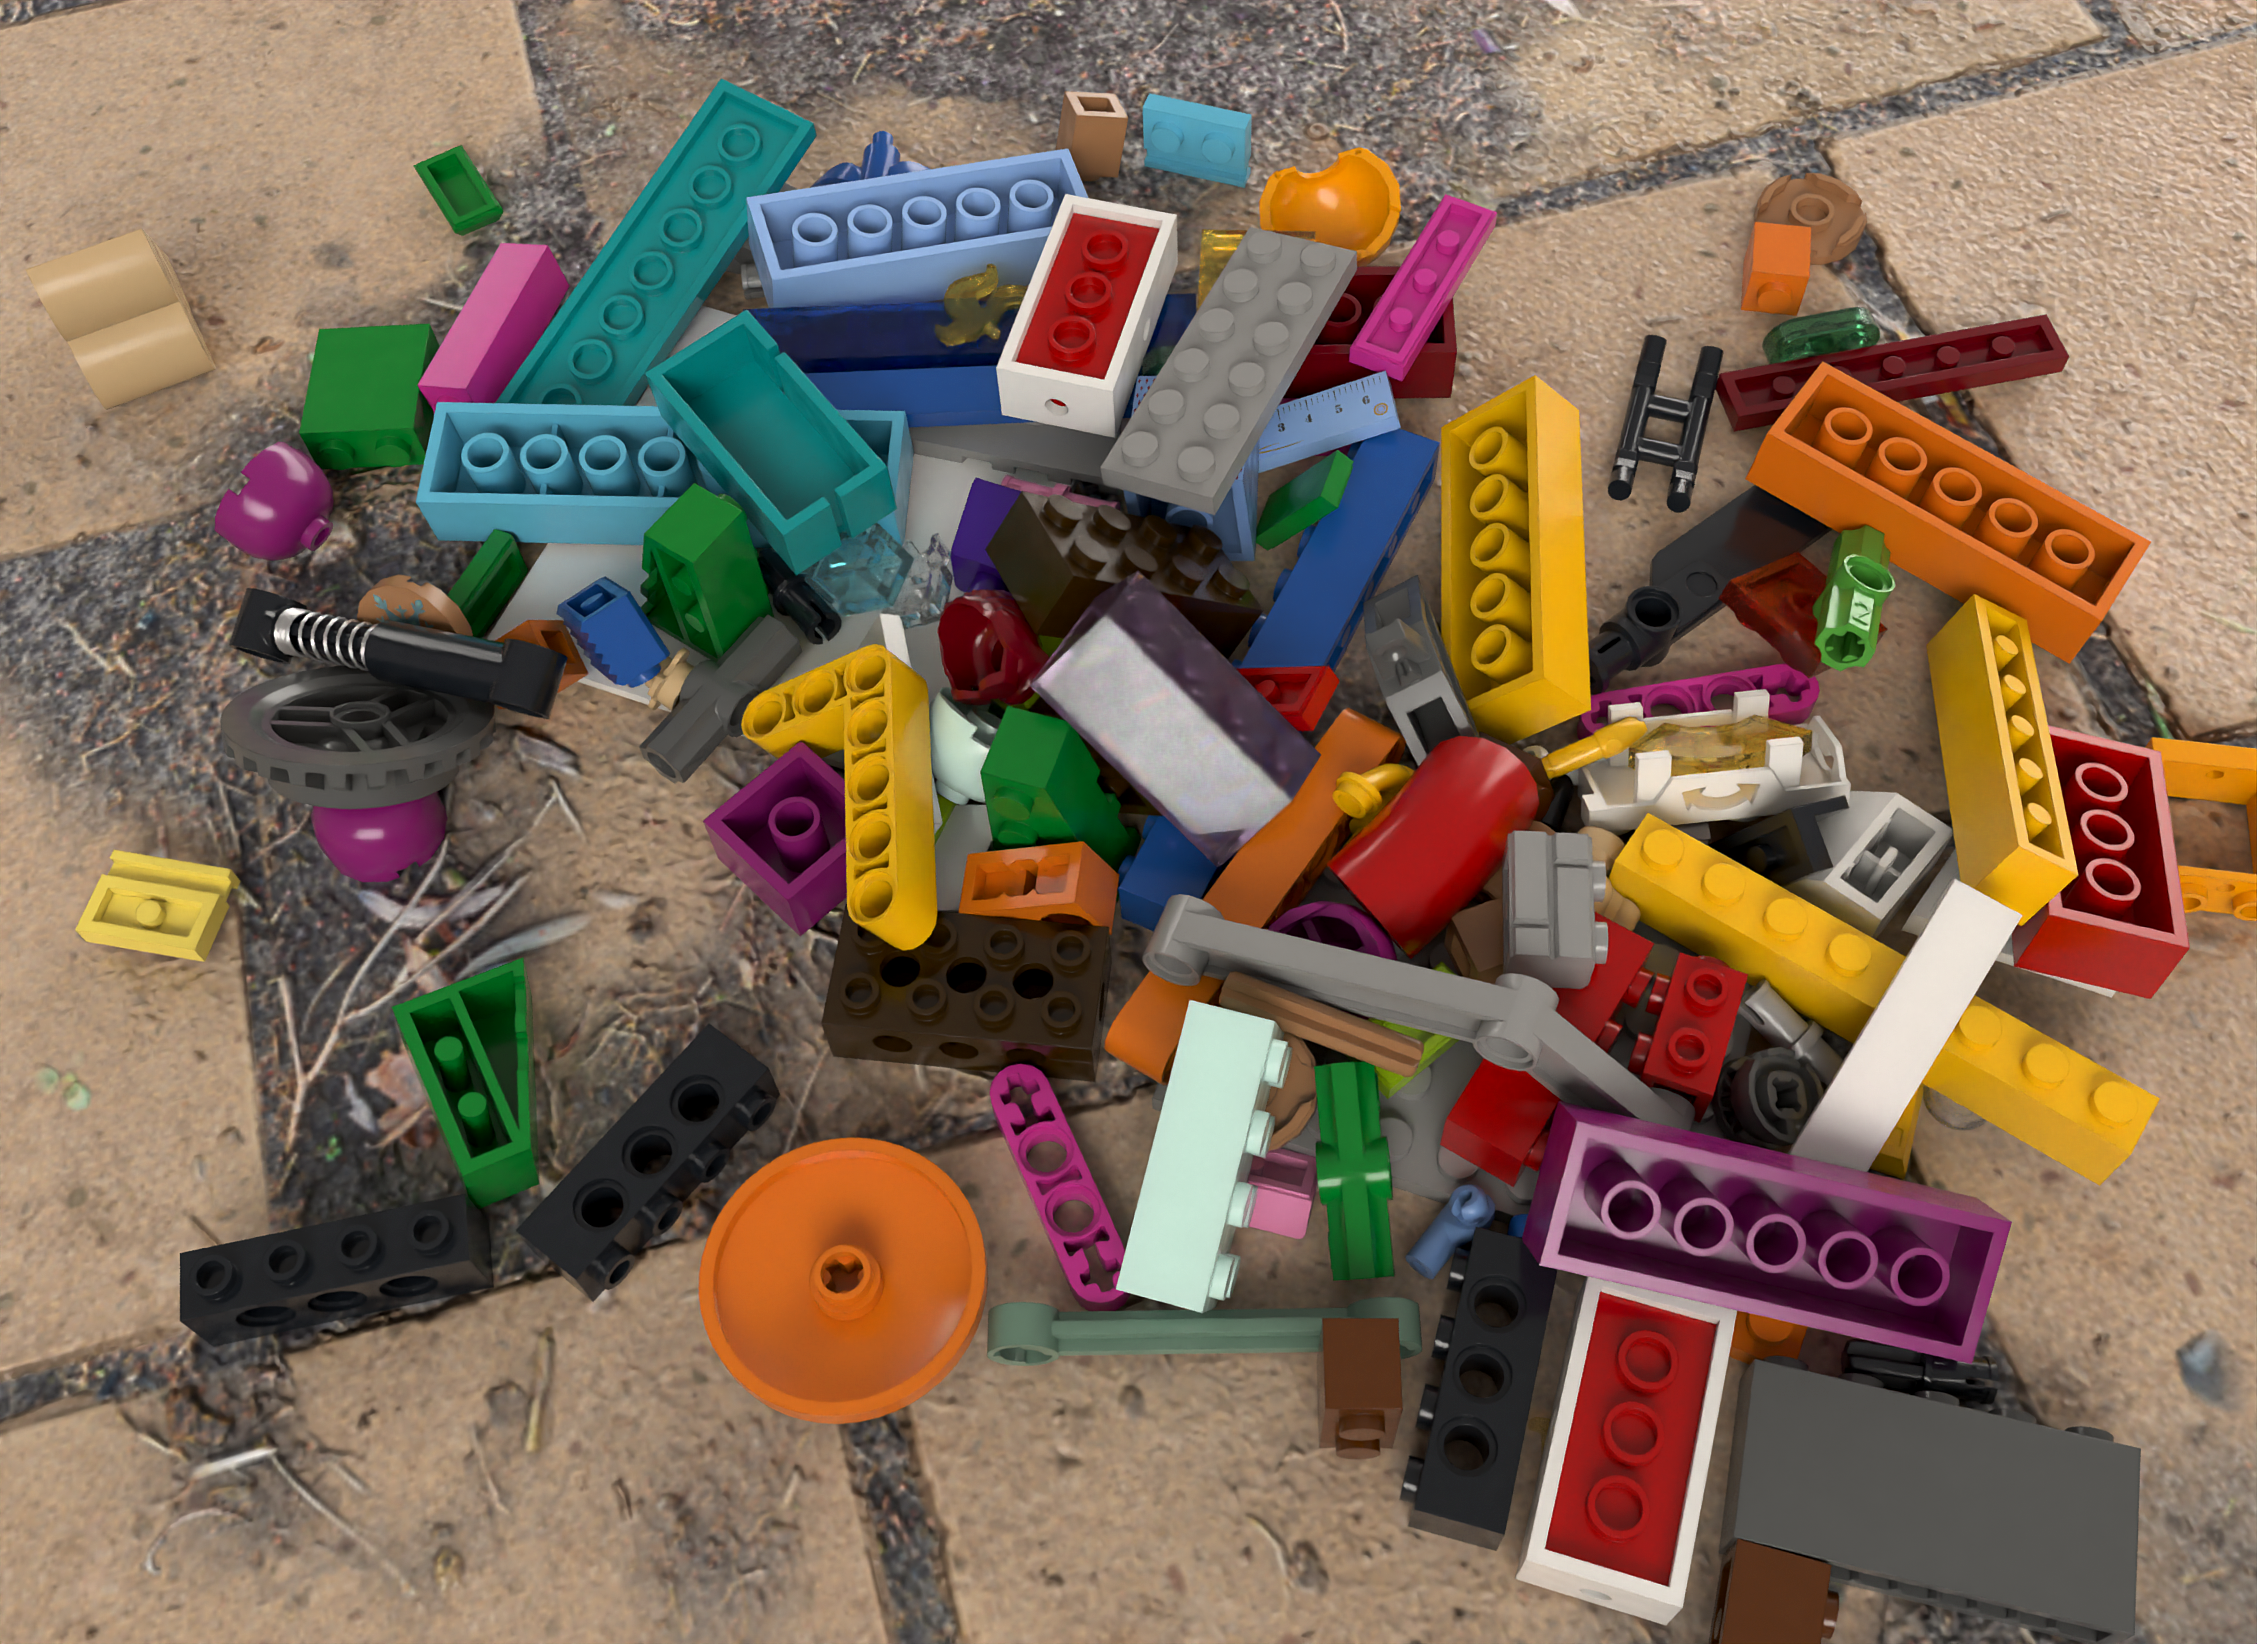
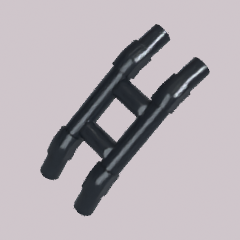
M1646 335L1610 476L1608 494L1612 499L1620 501L1630 496L1639 460L1673 467L1666 504L1671 511L1681 513L1685 512L1691 504L1699 459L1724 351L1714 346H1704L1701 348L1688 401L1656 395L1654 393L1667 340L1657 335ZM1649 417L1682 423L1683 427L1679 444L1645 438Z

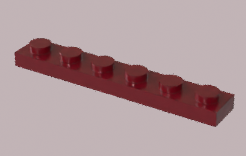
M2047 314L1719 373L1715 390L1732 429L1736 432L1774 425L1822 361L1892 400L1900 402L2062 372L2069 359V355Z

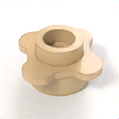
M685 647L680 649L673 659L668 656L659 663L661 666L660 672L645 683V686L650 688L648 695L651 696L648 707L653 711L661 704L672 711L679 704L681 687L688 674L694 668L693 665L687 662L690 651Z

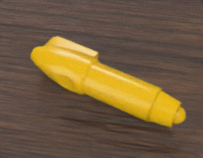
M1629 716L1596 730L1589 737L1546 754L1541 760L1548 779L1558 778L1602 758L1608 759L1622 753L1648 731L1644 721H1639L1636 717Z

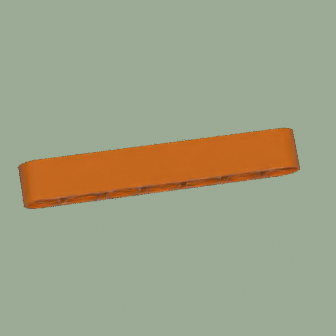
M1352 708L1343 710L1202 900L1220 911L1225 920L1266 930L1289 909L1298 907L1327 867L1326 863L1338 852L1351 833L1349 823L1353 817L1342 811L1333 800L1332 794L1336 790V780L1343 772H1354L1360 775L1384 764H1399L1406 747L1403 735ZM1149 971L1114 1019L1107 1033L1104 1049L1107 1053L1163 1086L1168 1085L1189 1001L1193 1000L1223 1008L1219 1003V996L1225 980L1202 975L1200 982L1196 985L1183 986L1166 981Z

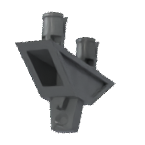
M1418 575L1363 602L1366 649L1384 699L1417 765L1419 766L1426 755L1442 741L1458 736L1480 738Z

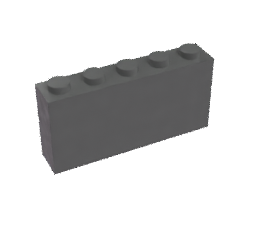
M1768 1356L1763 1361L1754 1359L1741 1377L1719 1554H1724L1737 1539H1742L1832 1565L1830 1581L2044 1634L2085 1644H2118L2135 1635L2141 1448L2115 1443L2112 1434L2097 1428L2075 1426L2069 1427L2064 1431L2038 1425L2033 1415L2020 1410L1999 1408L1986 1413L1960 1407V1401L1956 1397L1942 1392L1917 1391L1913 1395L1887 1390L1884 1389V1383L1881 1380L1864 1374L1844 1373L1835 1378L1808 1371L1809 1366L1806 1363L1791 1357Z

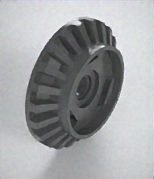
M346 665L301 671L256 685L235 697L225 707L220 718L224 751L227 757L235 759L236 765L244 770L257 772L260 777L267 778L270 786L286 798L312 806L338 809L391 806L431 795L455 779L459 772L460 764L473 760L480 755V750L489 747L493 742V733L496 732L495 705L492 703L377 680L369 671L349 668Z

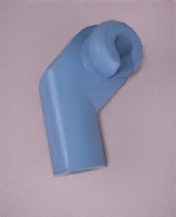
M1465 1184L1456 1188L1452 1192L1449 1202L1405 1256L1408 1264L1422 1276L1434 1279L1454 1254L1455 1248H1460L1472 1240L1476 1227L1489 1230L1495 1218V1204L1492 1198L1485 1194L1484 1190L1478 1185Z

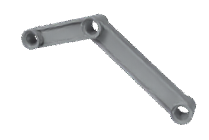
M1182 894L1172 895L1168 899L1142 956L1143 963L1151 972L1177 985H1196L1200 982L1202 975L1226 980L1230 972L1237 971L1336 1009L1474 1043L1473 1046L1477 1053L1486 1060L1507 1069L1526 1071L1563 1102L1691 1131L1695 1118V1107L1687 1099L1665 1089L1646 1086L1556 1012L1559 1002L1557 993L1549 985L1527 975L1515 973L1502 974L1496 979L1495 984L1486 983L1228 921L1211 904L1202 899Z

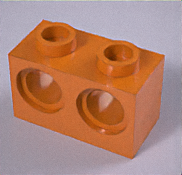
M1084 841L971 853L967 855L958 913L1109 927V935H1112L1119 874Z

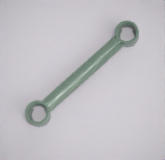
M1400 1297L1362 1299L1350 1304L1348 1308L1209 1310L1204 1313L1193 1310L1059 1312L1055 1307L1046 1304L1012 1302L997 1305L988 1311L987 1357L994 1362L1006 1365L1034 1366L1053 1362L1059 1356L1318 1352L1322 1318H1398L1401 1360L1416 1356L1422 1351L1420 1308L1417 1302Z

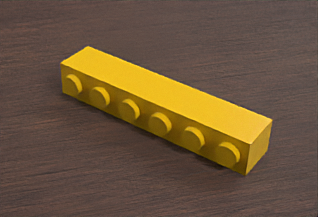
M1973 594L1926 645L1960 881L2023 915L2018 922V925L2022 926L2078 876V870L2027 620Z

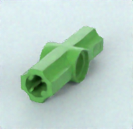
M1867 525L1856 530H1843L1839 534L1832 547L1825 589L1812 606L1813 615L1818 621L1814 644L1820 649L1822 655L1821 662L1840 672L1848 667H1864L1874 655L1882 605L1896 586L1895 579L1888 571L1891 552L1885 546V534Z

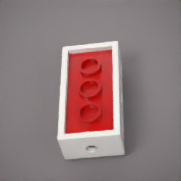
M1065 194L996 367L1002 415L1116 438L1178 265L1176 214Z
M1586 1276L1575 1304L1515 1579L1663 1625H1667L1683 1608L1737 1310Z

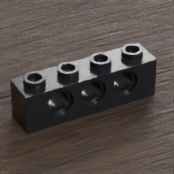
M709 1023L516 1229L517 1233L534 1254L594 1302L605 1289H613L626 1278L634 1265L635 1255L654 1235L659 1236L673 1226L682 1212L683 1202L701 1182H710L723 1170L729 1160L730 1150L746 1132L759 1129L769 1119L774 1111L776 1099L780 1096L769 1068ZM705 1105L718 1106L716 1112L710 1118L700 1122L690 1121L694 1112ZM661 1155L671 1156L669 1163L661 1171L653 1174L643 1173L645 1166L653 1158ZM612 1207H623L620 1217L614 1223L606 1227H595L598 1217L605 1210Z
M461 1194L180 1253V1322L215 1347L493 1288L489 1222L468 1196Z
M1476 1227L1469 1250L1455 1248L1446 1287L1447 1290L1459 1292L1455 1316L1440 1315L1431 1354L1432 1358L1444 1361L1440 1384L1437 1387L1425 1383L1415 1426L1416 1428L1429 1431L1424 1457L1420 1458L1409 1455L1399 1500L1413 1504L1408 1527L1497 1551L1506 1531L1558 1270L1539 1265L1522 1238ZM1482 1303L1498 1304L1508 1312L1512 1322L1504 1327L1489 1326L1478 1317L1475 1307ZM1471 1370L1484 1372L1493 1379L1498 1392L1486 1398L1476 1397L1465 1390L1461 1384L1460 1376ZM1456 1440L1467 1441L1479 1450L1483 1459V1465L1474 1470L1459 1469L1447 1459L1444 1446Z

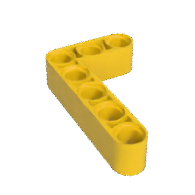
M872 644L763 691L748 704L742 717L741 726L743 734L750 741L777 759L800 741L820 758L844 749L848 913L855 923L895 948L905 951L915 949L928 939L936 925L938 913L929 695L927 682L921 675L883 645Z

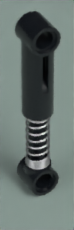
M254 588L246 589L228 645L238 651L283 664H290L292 657L297 656L336 665H346L349 668L369 671L377 680L488 702L521 714L550 719L568 659L559 652L516 639H505L503 643L391 620L372 625L370 622L360 623L358 620H347L345 617L338 616L335 618L330 614L322 615L320 612L307 610L308 607L278 594Z

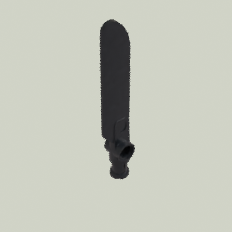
M1756 485L1739 495L1660 550L1650 564L1649 586H1643L1634 590L1628 597L1624 609L1604 622L1599 629V635L1588 642L1591 695L1605 692L1609 687L1610 680L1623 670L1633 671L1639 667H1652L1661 663L1667 656L1673 643L1830 532L1832 528Z

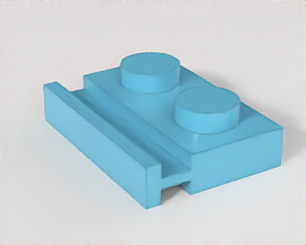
M1149 93L1142 108L1144 149H1147V156L1144 160L1146 167L1245 188L1251 174V167H1249V159L1251 157V114Z

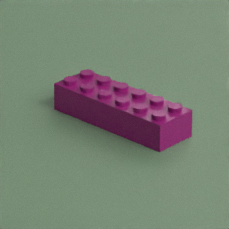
M1558 1101L1522 1240L1541 1266L1972 1364L2012 1222L1976 1197Z

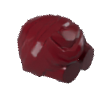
M992 589L972 590L971 592L964 593L963 596L955 598L953 601L945 603L944 610L940 614L937 633L944 673L949 679L952 689L951 694L955 702L979 706L991 704V699H999L1009 706L1018 705L1028 701L1041 686L1047 683L1053 667V660L1042 650L1043 644L1039 635L1033 632L1010 592ZM972 688H976V689H979V690H978V691H972Z

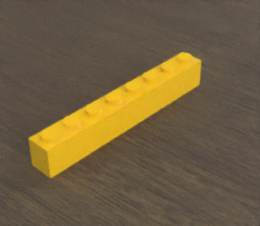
M1647 813L1616 858L1609 876L1612 887L1639 908L1641 912L1639 921L1700 956L1715 957L1724 961L1731 969L1748 974L1746 982L1756 987L1760 980L1766 979L1771 984L1770 986L1792 1009L1811 1020L1813 1019L1816 1023L1853 1044L1906 956L1650 813ZM1976 995L1973 996L1921 1082L2099 1186L2132 1154L2160 1100L2155 1095Z

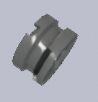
M1776 1047L1756 1052L1750 1056L1730 1060L1722 1066L1711 1104L1716 1122L1726 1138L1730 1141L1769 1150L1794 1144L1823 1096L1820 1080L1809 1063L1801 1065L1795 1060V1051ZM1726 1073L1733 1079L1732 1082L1726 1076ZM1721 1098H1731L1733 1108L1722 1106ZM1739 1121L1742 1127L1735 1133L1733 1128L1736 1122Z

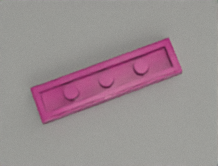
M1447 194L1444 195L1351 345L1349 362L1378 373L1386 370L1389 377L1403 381L1495 228L1496 211Z

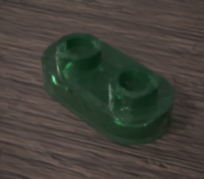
M1850 307L1784 321L1766 335L1762 343V349L1769 364L1874 346L1880 339V330L1868 309L1864 307Z

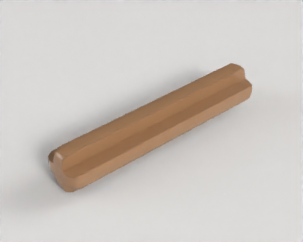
M1237 971L1229 973L1219 996V1003L1225 1009L1273 1020L1282 1031L1404 1077H1412L1415 1074L1424 1051V1044L1418 1039Z

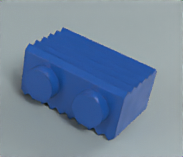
M606 576L596 580L558 605L556 614L564 619L563 624L571 630L570 634L577 639V645L584 649L583 654L591 660L590 664L616 685L625 686L628 684L630 688H634L646 683L660 672L661 666L659 663L670 655L669 650L631 592L624 587L622 588V586L611 579L609 580Z

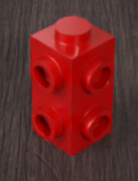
M1680 952L1670 976L1661 973L1656 975L1645 1012L1657 1016L1652 1035L1639 1031L1627 1070L1630 1073L1639 1075L1638 1079L1648 1087L1665 1089L1687 1099L1695 1107L1694 1121L1700 1123L1714 1096L1748 974L1731 969L1728 964L1715 957H1693Z

